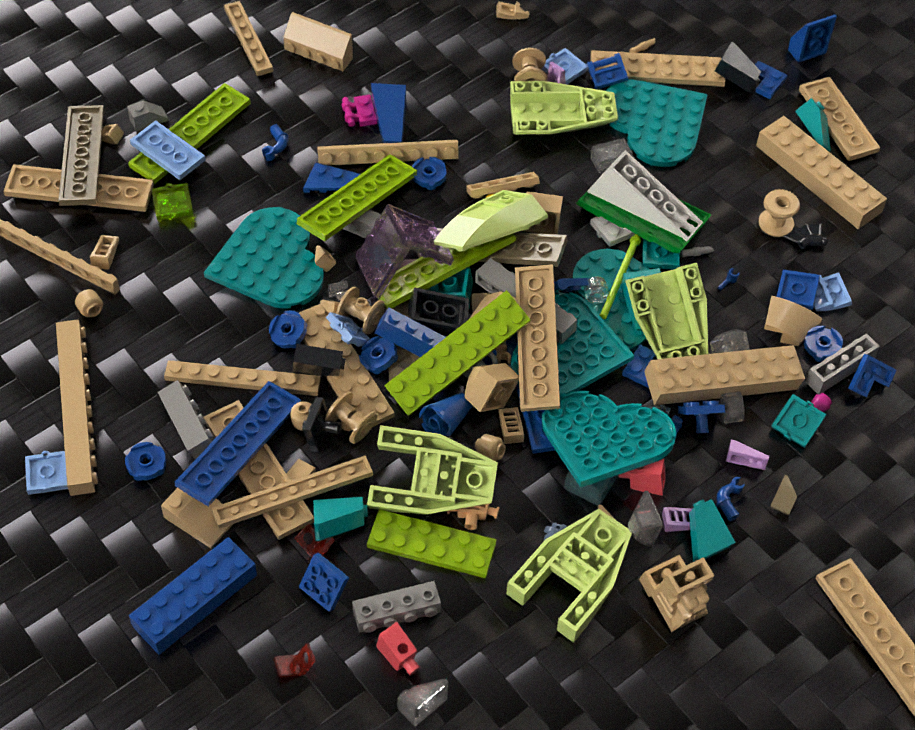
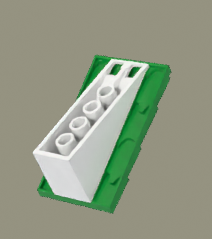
M626 150L576 203L597 217L601 216L621 228L630 230L650 243L653 241L666 250L677 254L683 250L711 216V214L675 197Z

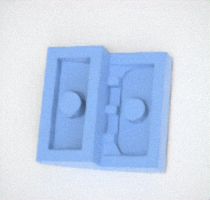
M839 272L824 278L820 275L814 303L816 311H829L852 305V300Z

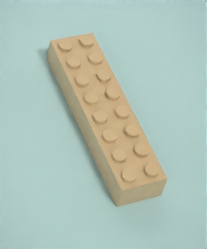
M782 116L759 132L756 144L758 148L857 229L882 213L887 198L785 116Z
M794 345L650 360L644 371L654 405L797 390L805 380Z

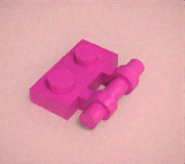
M371 95L354 97V102H350L348 97L342 99V109L345 111L344 117L348 126H354L355 122H359L360 127L377 124Z

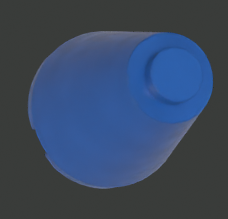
M464 393L423 407L419 414L420 418H423L422 427L425 432L450 437L472 409V404L465 399Z

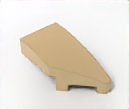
M498 2L497 18L526 19L529 16V12L523 11L520 8L521 4L518 2L515 5Z

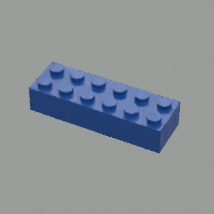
M227 537L131 613L129 617L132 627L160 655L256 577L255 563Z

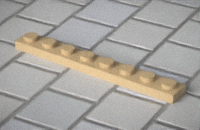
M458 140L317 147L318 163L323 165L378 163L389 154L402 162L416 161L423 157L424 159L436 157L440 160L458 159Z
M0 219L1 237L115 295L120 290L118 279L113 274H107L99 267L92 266L83 259H78L69 252L62 251L55 245L42 241L38 236L34 237L24 229H19L10 222Z
M168 360L164 375L166 381L178 380L185 383L261 390L270 381L291 394L318 396L321 381L320 376L170 360Z
M365 455L213 507L212 512L220 529L373 476V471Z

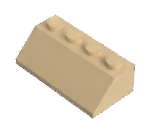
M294 12L291 13L284 34L285 50L344 71L353 59L352 34Z

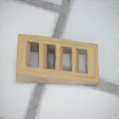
M101 235L90 256L92 266L106 270L110 268L119 237Z
M518 407L499 409L504 444L524 442V432ZM504 414H514L511 416H504Z

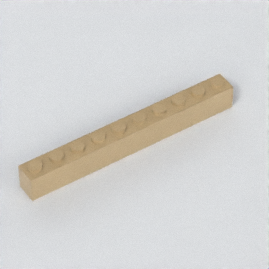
M79 320L57 322L56 332L67 486L71 496L95 492V484H98L97 473L93 472V467H97L95 455H92V450H95L94 438H91L94 428L93 423L89 422V417H92L91 405H88V401H91L90 389H87V385H90L89 374L85 372V369H89L87 357L84 358V354L87 353L86 342H83V338H86L85 327H81Z

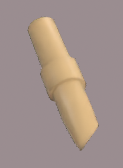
M655 38L629 50L630 53H638L648 49V47L655 44Z

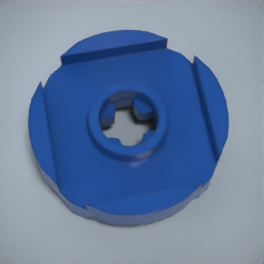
M423 157L416 160L412 165L417 170V176L415 175L412 180L417 185L428 190H434L446 179V166L442 160L436 157H429V159H424Z
M285 311V314L277 315L273 318L269 326V334L277 346L281 348H296V345L300 344L304 339L308 325L299 313ZM289 326H291V330L288 333H286L284 331L285 328H289Z
M821 325L815 326L808 331L804 340V346L815 361L822 362L842 348L843 338L835 329L831 328L830 330L825 328L826 326ZM820 341L827 342V345L820 344Z
M379 336L369 339L362 346V353L359 355L361 364L374 374H380L398 360L396 345Z
M141 442L134 445L128 456L126 455L125 457L127 471L136 481L150 480L162 475L166 466L164 450L160 446L153 445L151 442ZM144 458L151 460L147 464H142Z

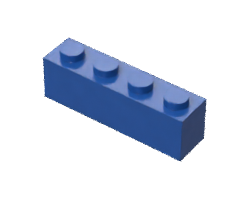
M390 307L381 317L375 334L419 357L446 338Z

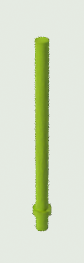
M637 234L630 238L629 248L600 313L602 319L607 318L622 283L623 274L626 273L634 252L641 243V237Z

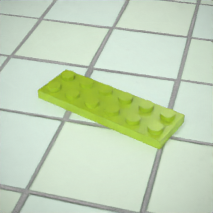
M379 509L367 542V548L486 579L497 539Z

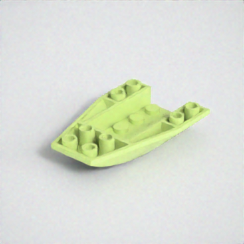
M548 81L510 82V109L513 133L516 135L555 134L598 127L618 120L614 92Z
M502 190L471 205L458 214L436 237L434 245L442 246L445 249L454 248L457 251H466L468 248L519 231L528 230L529 227L540 224L541 221L547 219L548 214L532 194Z
M697 263L645 277L640 276L625 280L634 316L657 359L708 354L707 298Z

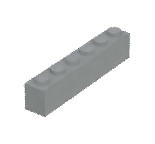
M490 258L476 271L475 283L492 294L507 290L511 296L516 298L515 273L505 269L501 263ZM555 303L557 342L562 344L576 331L577 319L573 314L567 313Z

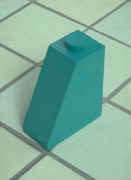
M363 498L313 500L315 541L364 526V517H368L367 505H363Z
M703 499L693 504L694 508L689 512L692 555L693 562L703 557L707 559L730 548L735 544V541L712 499L707 502Z

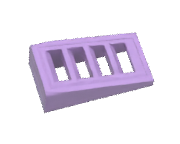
M550 62L547 76L548 82L566 84L565 70L554 62Z
M730 441L727 462L762 470L766 469L769 460L768 455L738 441Z
M663 508L662 519L665 532L690 530V522H687L686 516H689V512L692 509Z

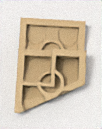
M771 296L764 329L782 333L780 340L782 343L799 346L804 341L808 331L821 324L822 318L799 304Z

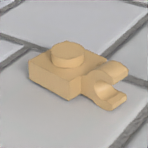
M506 341L496 348L498 364H501V360H507V363L511 364V355L506 352Z

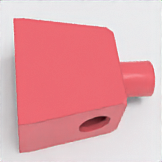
M663 458L654 463L619 474V478L630 479V487L633 490L663 496L666 480L665 460Z
M397 622L379 634L376 647L395 670L398 671L404 667L409 675H412L420 668L414 660L417 650Z

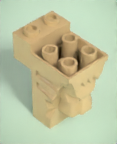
M678 555L645 571L639 578L648 597L652 596L672 632L708 614L706 603L709 601V596L706 592V584L713 580L714 574L704 557L689 565H685L681 556Z

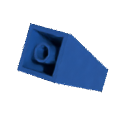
M371 83L372 102L383 143H402L407 103L406 85Z

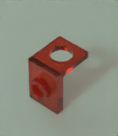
M309 524L294 538L310 556L317 553L325 554L329 550V546L335 541L332 537L315 541V530ZM307 532L313 536V542L309 545L303 541V536Z
M306 643L298 654L275 656L273 659L279 677L305 675L316 662L309 643ZM305 652L308 654L307 664L304 659Z

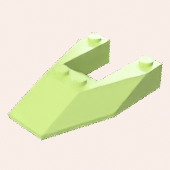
M380 425L377 442L378 449L416 455L411 491L370 485L367 502L369 509L401 513L434 514L492 503L498 462L441 434Z
M597 509L545 539L507 584V595L524 606L552 572L581 591L579 596L559 618L557 631L574 643L612 591L632 531L602 510Z

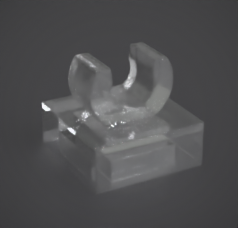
M347 281L328 285L327 292L329 297L335 296L336 301L340 302L344 293L348 290Z

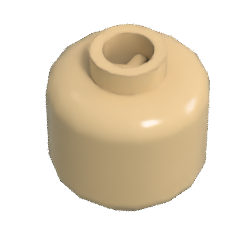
M87 289L77 295L75 305L83 316L95 317L101 312L103 301L94 290Z
M298 402L292 407L290 413L291 422L296 429L302 431V425L307 420L311 403Z
M484 434L475 443L476 452L494 461L504 456L506 448L503 440L499 437Z

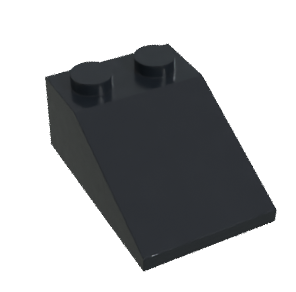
M414 287L409 299L407 317L439 334L452 333L467 321L469 299Z

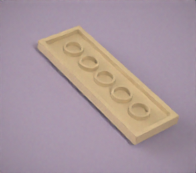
M830 77L800 85L799 91L806 101L812 98L824 105L825 109L823 111L827 115L829 134L848 161L879 152L880 146Z

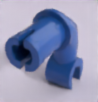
M277 124L270 127V133L275 137L276 145L273 147L265 146L262 149L263 156H266L267 161L273 160L275 155L283 151L288 143V134L283 132Z
M734 477L730 484L723 486L717 492L716 506L723 511L729 522L735 520L740 515L732 505L729 495L731 493L739 494L745 484L742 486L736 485L741 477Z

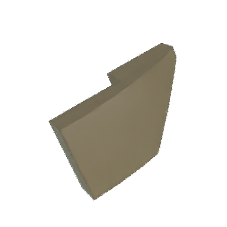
M787 475L784 476L770 508L789 516L797 495Z

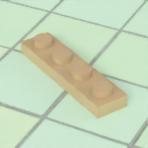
M534 172L466 185L467 193L471 197L482 198L486 194H496L502 190L515 191L520 187L531 188L535 184L540 183L539 176Z

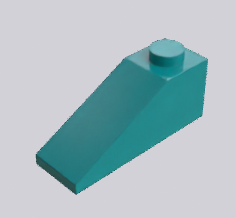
M811 98L795 112L816 142L830 152L828 120L826 113L823 111L825 107L820 101L816 102Z

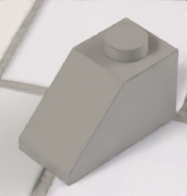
M143 100L127 106L130 121L136 132L145 129L155 120L159 123L169 121L163 108Z

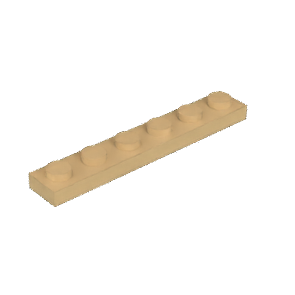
M237 1L224 5L225 12L256 75L260 76L273 72L271 62L241 2Z

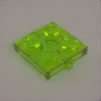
M169 183L166 187L152 189L157 221L193 215L187 183L178 185Z

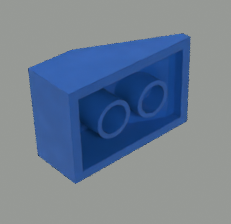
M836 15L808 23L791 37L788 50L797 62L827 52L837 18Z

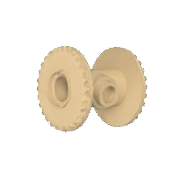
M525 48L516 52L512 63L519 72L516 74L514 81H548L546 73L540 70L546 63V57L542 51L537 48Z
M778 189L769 192L764 198L766 210L759 217V226L767 235L783 237L788 235L794 228L792 217L798 213L800 202L796 195L787 190Z
M351 287L341 298L336 314L347 317L352 315L364 322L362 327L363 333L371 334L377 328L381 317L384 315V302L378 300L373 306H370L367 299L359 298V288Z
M347 391L332 404L325 420L335 422L339 418L344 430H353L349 440L354 444L368 434L374 426L378 414L372 411L364 416L359 411L357 412L350 405L354 394Z

